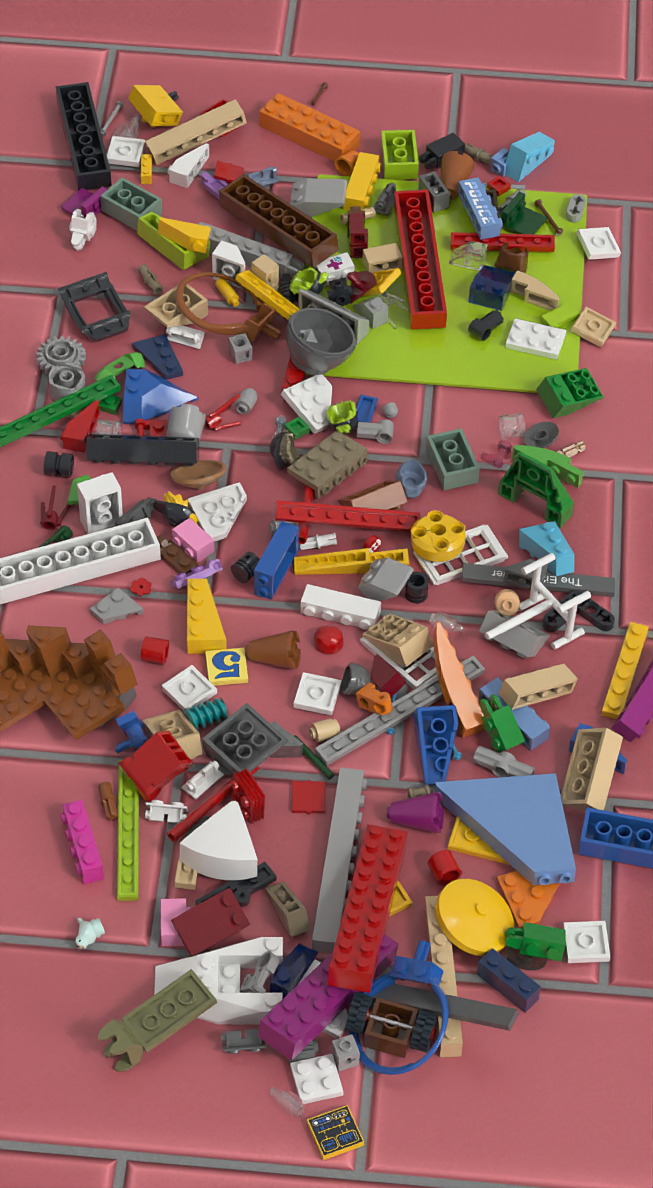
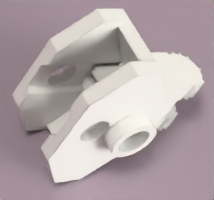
M76 209L73 212L69 230L72 234L71 244L77 251H81L85 242L90 241V238L95 234L97 219L93 212H89L85 219L80 209Z

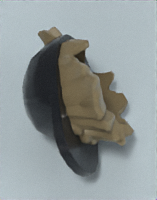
M283 429L270 443V454L274 458L279 471L284 470L288 463L292 465L300 459V455L297 454L300 449L294 448L293 433Z

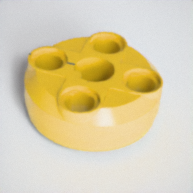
M430 511L427 516L417 520L411 528L412 548L418 556L425 560L433 562L448 561L457 557L464 548L466 537L465 525L454 517L444 515L440 511Z

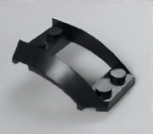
M107 272L58 288L59 294L77 327L94 341L99 342L128 330L131 313L121 302L113 284H111ZM103 293L115 316L87 325L80 315L75 302Z

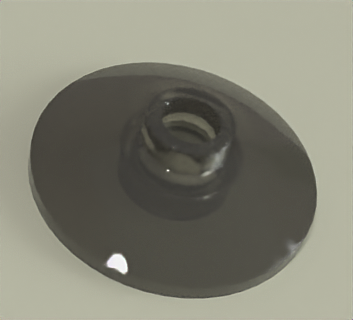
M507 947L505 951L507 960L524 970H539L547 963L545 958L520 954V949Z

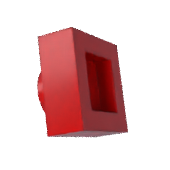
M499 175L487 183V188L489 190H496V194L499 197L511 189V184Z

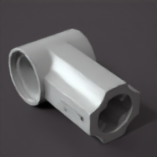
M381 420L378 423L358 422L357 438L377 439L379 443L388 444L393 439L394 423L390 420Z

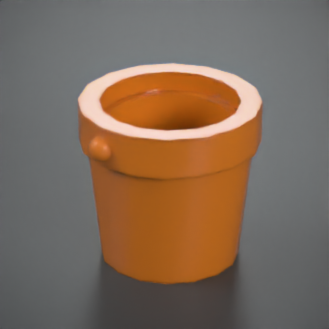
M350 150L337 157L334 162L337 172L342 176H350L354 170L359 153Z

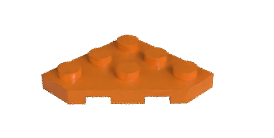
M518 871L497 876V883L511 910L517 928H523L524 922L539 925L560 883L533 885Z

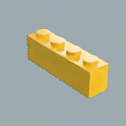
M359 153L346 189L343 210L350 211V207L360 206L362 210L369 206V195L372 196L373 184L377 183V173L381 172L382 163H379V155Z

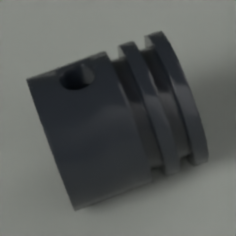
M246 552L231 565V572L238 581L247 583L254 576V569L260 559L254 553Z
M412 572L405 586V597L409 602L419 604L427 599L429 579L426 574Z

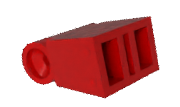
M169 730L156 732L132 756L118 762L127 777L133 780L136 789L147 803L154 800L160 794L163 786L167 785L192 763Z

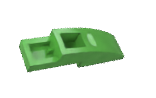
M515 445L513 447V461L522 452L552 468L557 477L577 488L582 484L583 471L571 465V458L540 447Z

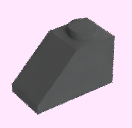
M528 559L507 566L503 581L531 590L533 571L524 575L521 568L536 560ZM548 564L542 566L540 582L542 584L547 575Z

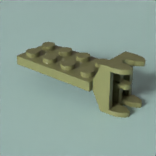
M190 969L122 1017V1021L113 1019L100 1030L98 1034L99 1041H106L112 1038V1042L104 1050L105 1058L122 1054L123 1057L117 1061L115 1070L117 1072H125L140 1063L144 1050L148 1053L217 1004L216 998L194 971Z

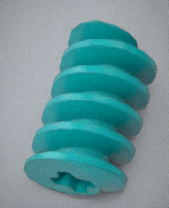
M221 697L220 700L214 698L213 703L209 700L206 701L205 705L199 703L198 708L193 705L191 706V711L188 708H184L185 717L197 731L198 724L206 728V722L213 726V719L219 724L220 717H223L224 720L228 718L227 708Z

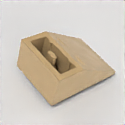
M393 614L384 616L381 621L371 626L369 630L362 634L365 639L389 659L405 667L433 647V641L427 626Z

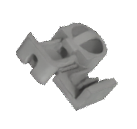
M271 951L265 952L257 962L255 974H247L240 991L242 993H264L266 991L263 988L265 980L270 974H274L279 964V958Z

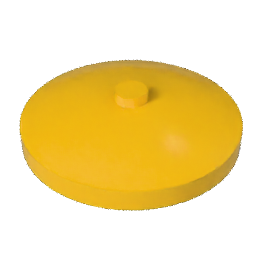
M458 879L446 885L437 897L435 912L438 924L446 937L454 945L465 952L478 956L486 955L492 948L497 952L504 949L506 946L505 931L510 927L514 928V920L506 901L493 888L477 880Z

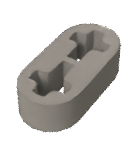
M576 194L571 197L566 213V218L569 222L576 223L581 220L586 203L583 195Z

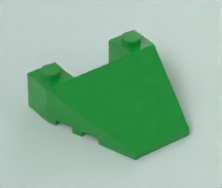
M520 452L504 477L500 480L498 495L514 503L527 490L547 501L545 520L547 522L555 521L558 528H561L573 514V500L552 468Z

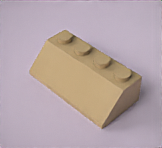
M608 728L578 729L561 793L562 805L564 807L586 812L587 807L604 810L621 748L622 736Z

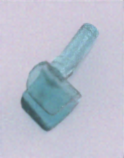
M279 415L275 420V424L278 427L273 438L284 429V424L287 423V419L282 415Z

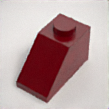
M378 654L374 656L371 680L375 684L376 690L387 692L390 698H392L407 682Z

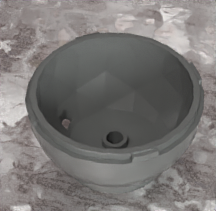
M301 309L290 316L286 327V342L291 360L299 369L309 374H325L329 370L340 366L351 356L356 347L357 341L349 324L333 312L325 309Z

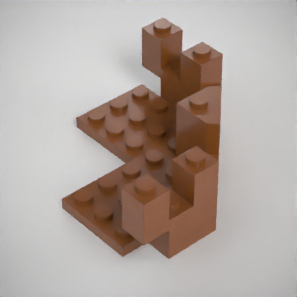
M28 625L26 633L29 640L5 639L0 631V732L46 705L76 741L126 710L124 704L117 696L138 685L132 665L122 653L115 655L110 639L101 629L85 638V643L71 642L66 627Z

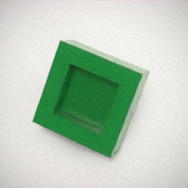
M110 395L102 399L99 403L100 411L116 415L122 404V397Z
M300 417L284 424V429L293 433L294 440L310 432V427Z

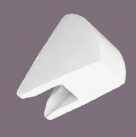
M231 801L180 842L181 862L192 870L215 879L243 880L257 877V856L238 802Z

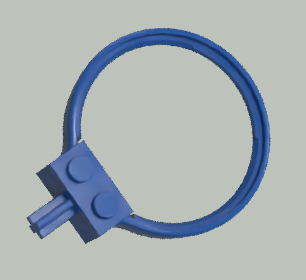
M424 940L418 942L413 959L396 956L392 970L373 981L370 993L362 992V994L374 996L383 989L396 984V979L426 984L428 982L431 983V989L436 994L442 1010V1024L438 1038L429 1052L417 1062L401 1067H385L369 1059L361 1047L359 1034L349 1031V1035H353L359 1049V1060L366 1067L377 1073L397 1075L416 1069L435 1053L446 1032L449 1005L446 994L439 986L443 970L433 962L426 961L431 943Z

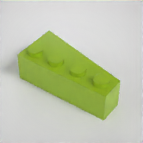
M149 212L138 218L137 234L182 270L209 257L210 241L206 253L190 251L158 233L159 218L161 216Z

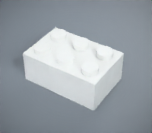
M113 472L78 483L80 521L86 533L90 534L116 527L115 522L123 516L121 487Z

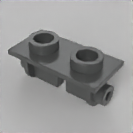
M394 183L387 184L386 188L382 191L373 206L375 212L388 215L394 205V191H396Z
M259 1028L245 1030L246 1038H241V1030L226 1031V1033L221 1034L222 1042H226L222 1043L223 1052L227 1051L229 1054L239 1053L240 1050L258 1052L262 1048H266V1043L258 1037Z

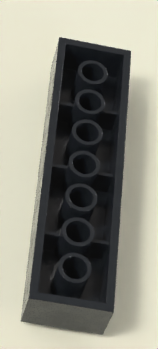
M89 82L56 86L57 104L78 191L81 188L89 190L101 188L102 186H112L111 170Z

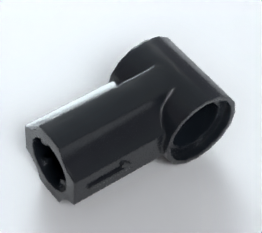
M492 310L482 319H474L470 323L468 331L481 341H485L490 336L492 330L503 323L504 318L501 312Z

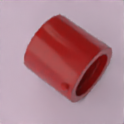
M145 636L141 647V661L165 665L169 654L170 641Z
M450 850L436 852L427 862L437 883L441 886H446L450 882L458 880L462 875V871Z

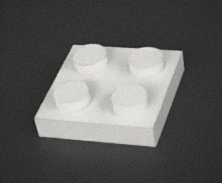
M112 136L107 153L109 164L139 167L141 154H143L146 145L145 140Z
M609 227L578 229L576 234L589 260L617 258L620 256L621 251Z
M193 665L162 685V691L183 711L184 708H188L191 711V706L195 705L198 707L199 703H204L217 694V688Z
M303 672L294 700V708L332 716L341 688V680Z
M605 921L563 923V929L566 930L565 947L568 963L610 961Z
M333 1054L290 1063L301 1105L343 1096V1088Z

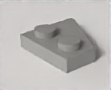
M119 588L90 608V614L102 624L126 619V615L134 613L142 615L144 613L143 608Z

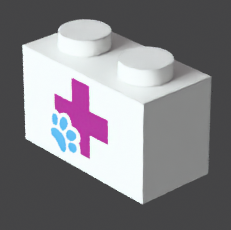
M346 252L327 258L317 265L315 269L321 273L326 272L329 274L325 281V287L329 286V281L345 278L349 272L355 271V266Z

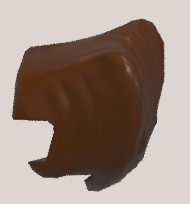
M506 242L499 251L494 267L526 273L529 251L525 248V252H522L519 247L508 250V242Z

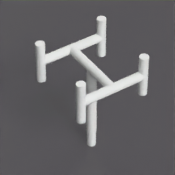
M550 553L521 568L524 575L533 571L530 597L520 603L518 611L521 612L543 599L546 600L486 632L485 637L489 640L553 606L567 622L564 637L551 643V647L556 650L585 634L582 627L573 631L577 605L591 598V594L589 591H586L560 604L540 582L542 566L555 560V555Z

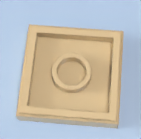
M585 307L573 325L571 332L602 348L613 331L616 322Z

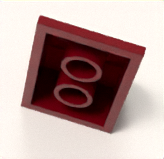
M231 888L218 893L171 920L190 957L222 942L251 925Z

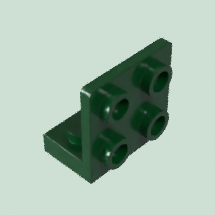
M519 191L503 209L501 220L503 228L517 234H536L547 221V216L526 208L525 194Z

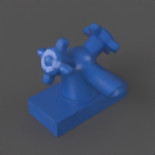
M134 710L116 719L119 727L129 739L118 744L115 752L118 754L128 748L136 747L135 752L148 739L142 731V728H144L142 720Z

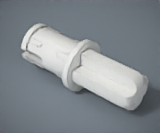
M316 534L314 537L307 538L305 544H299L300 549L305 550L317 547L321 549L323 546L337 545V540L333 539L336 538V534L320 536Z

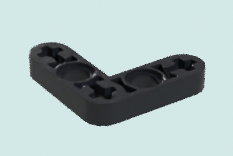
M573 591L559 603L563 604L582 594V592ZM591 598L577 605L576 613L602 631L613 629L614 616ZM554 607L543 617V628L548 632L557 631L566 623V620ZM592 608L596 613L590 614L586 610Z

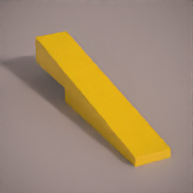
M369 548L294 557L295 575L367 573L371 568V563L376 559L380 560L388 557L410 566L408 548L370 553Z

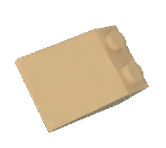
M187 284L183 289L184 302L194 315L203 319L208 315V300ZM178 286L144 306L147 312L167 328L194 324L184 316L177 305L176 290Z
M180 709L142 720L149 738L156 732L169 730L190 759L202 755L200 734Z

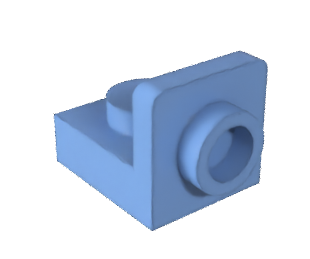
M502 148L491 157L490 170L501 177H504L506 173V160L509 150L506 148Z

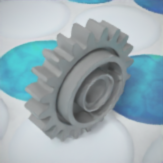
M54 336V341L47 339V344L41 343V347L37 348V365L40 366V370H45V374H48L57 365L58 367L63 366V363H74L80 367L85 365V348L82 347V343L77 344V339L71 341L70 336L66 340L63 336L60 339Z

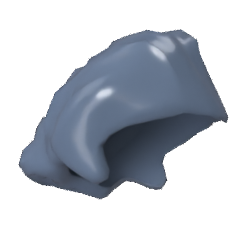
M411 459L399 466L395 478L397 481H401L405 495L408 498H416L425 488L427 473L418 461Z

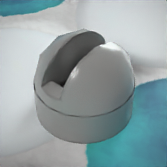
M394 402L388 403L382 408L385 416L388 418H394L398 413V408Z

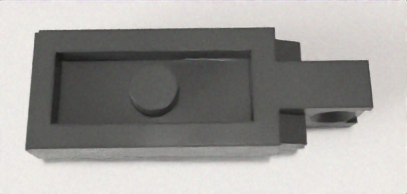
M148 497L146 500L139 501L119 518L115 525L119 526L145 518L150 519L151 511L155 509L153 503L157 500Z

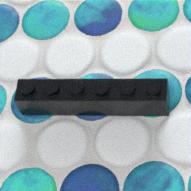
M90 434L86 438L87 460H92L94 463L110 460L111 463L129 461V464L147 462L149 465H155L158 462H165V465L183 463L184 466H193L199 461V438Z

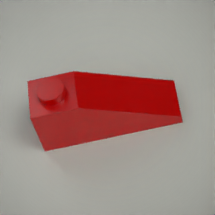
M95 400L67 423L65 430H62L60 440L63 441V449L85 453L87 448L86 438L92 434L100 414L99 401Z

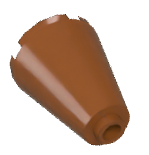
M448 151L444 153L441 159V181L450 192L449 200L457 198L459 195V181L467 180L474 170V160L465 153L463 155L458 154V151Z
M291 630L249 641V644L245 647V654L252 661L296 669L299 667L301 649H298L297 642H300L299 634L297 631Z

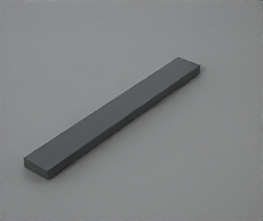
M393 984L373 996V1002L378 997L417 1008L419 1012L422 1010L442 1016L440 1002L433 991ZM446 994L449 1005L448 1018L510 1031L519 1015L518 1010L514 1008Z

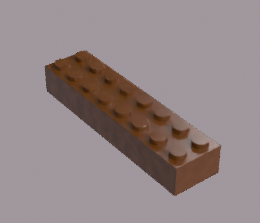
M245 174L219 190L222 208L312 268L339 251L337 234Z

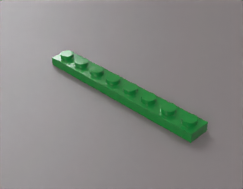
M110 375L0 427V448L89 406L95 400L100 401L121 391L120 384L113 375Z

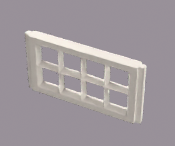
M482 525L465 531V540L469 542L472 549L461 552L451 560L461 558L463 563H468L464 556L475 552L480 561L474 564L493 566L508 559V555L489 526ZM482 535L487 543L476 547L471 538ZM490 547L495 556L484 560L479 550ZM413 551L433 586L462 577L463 568L454 570L449 562L451 560L432 563L421 558ZM446 563L451 572L440 576L435 566Z
M364 637L360 639L365 648L373 655L378 654L402 676L413 690L438 676L436 667L429 671L422 665L431 656L435 659L434 647L426 651L428 654L419 661H413L415 664L404 671ZM418 666L427 674L415 681L408 673Z

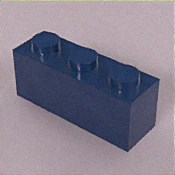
M493 948L478 961L477 975L524 1013L539 1000L541 986Z

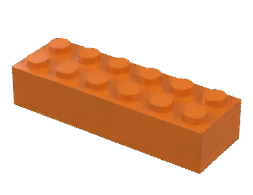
M277 93L259 111L260 127L332 161H335L340 155L350 150L356 151L360 147L361 131L280 93Z

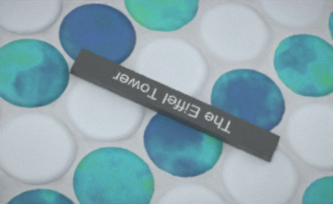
M463 563L462 582L519 587L503 581L506 567ZM547 571L543 583L549 591L569 593L573 591H580L582 593L589 591L591 595L614 597L615 578L570 573L555 576L552 572Z

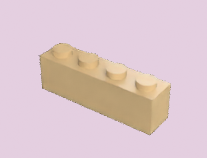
M560 664L505 679L499 695L513 710L570 694L578 678L565 664Z

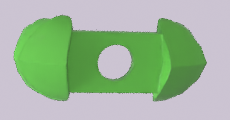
M137 352L127 353L107 366L102 367L95 375V382L110 375H113L115 378L116 375L133 365L137 368H145L142 354ZM117 364L123 365V367L121 368H114V366Z

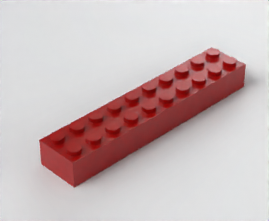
M429 190L394 191V212L399 248L402 255V270L411 329L446 328L447 308Z
M367 824L329 965L327 985L370 993L406 851L408 831Z

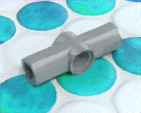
M479 746L473 757L474 763L491 769L493 774L499 778L534 775L535 772L534 767L517 761L509 752H501L499 754Z

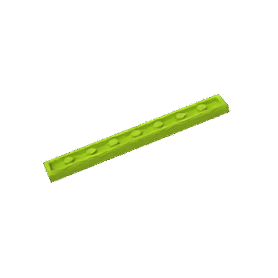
M119 766L117 901L138 900L139 792L133 780L127 777Z

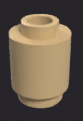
M331 718L312 723V728H309L310 736L316 742L328 740L340 734L338 721Z

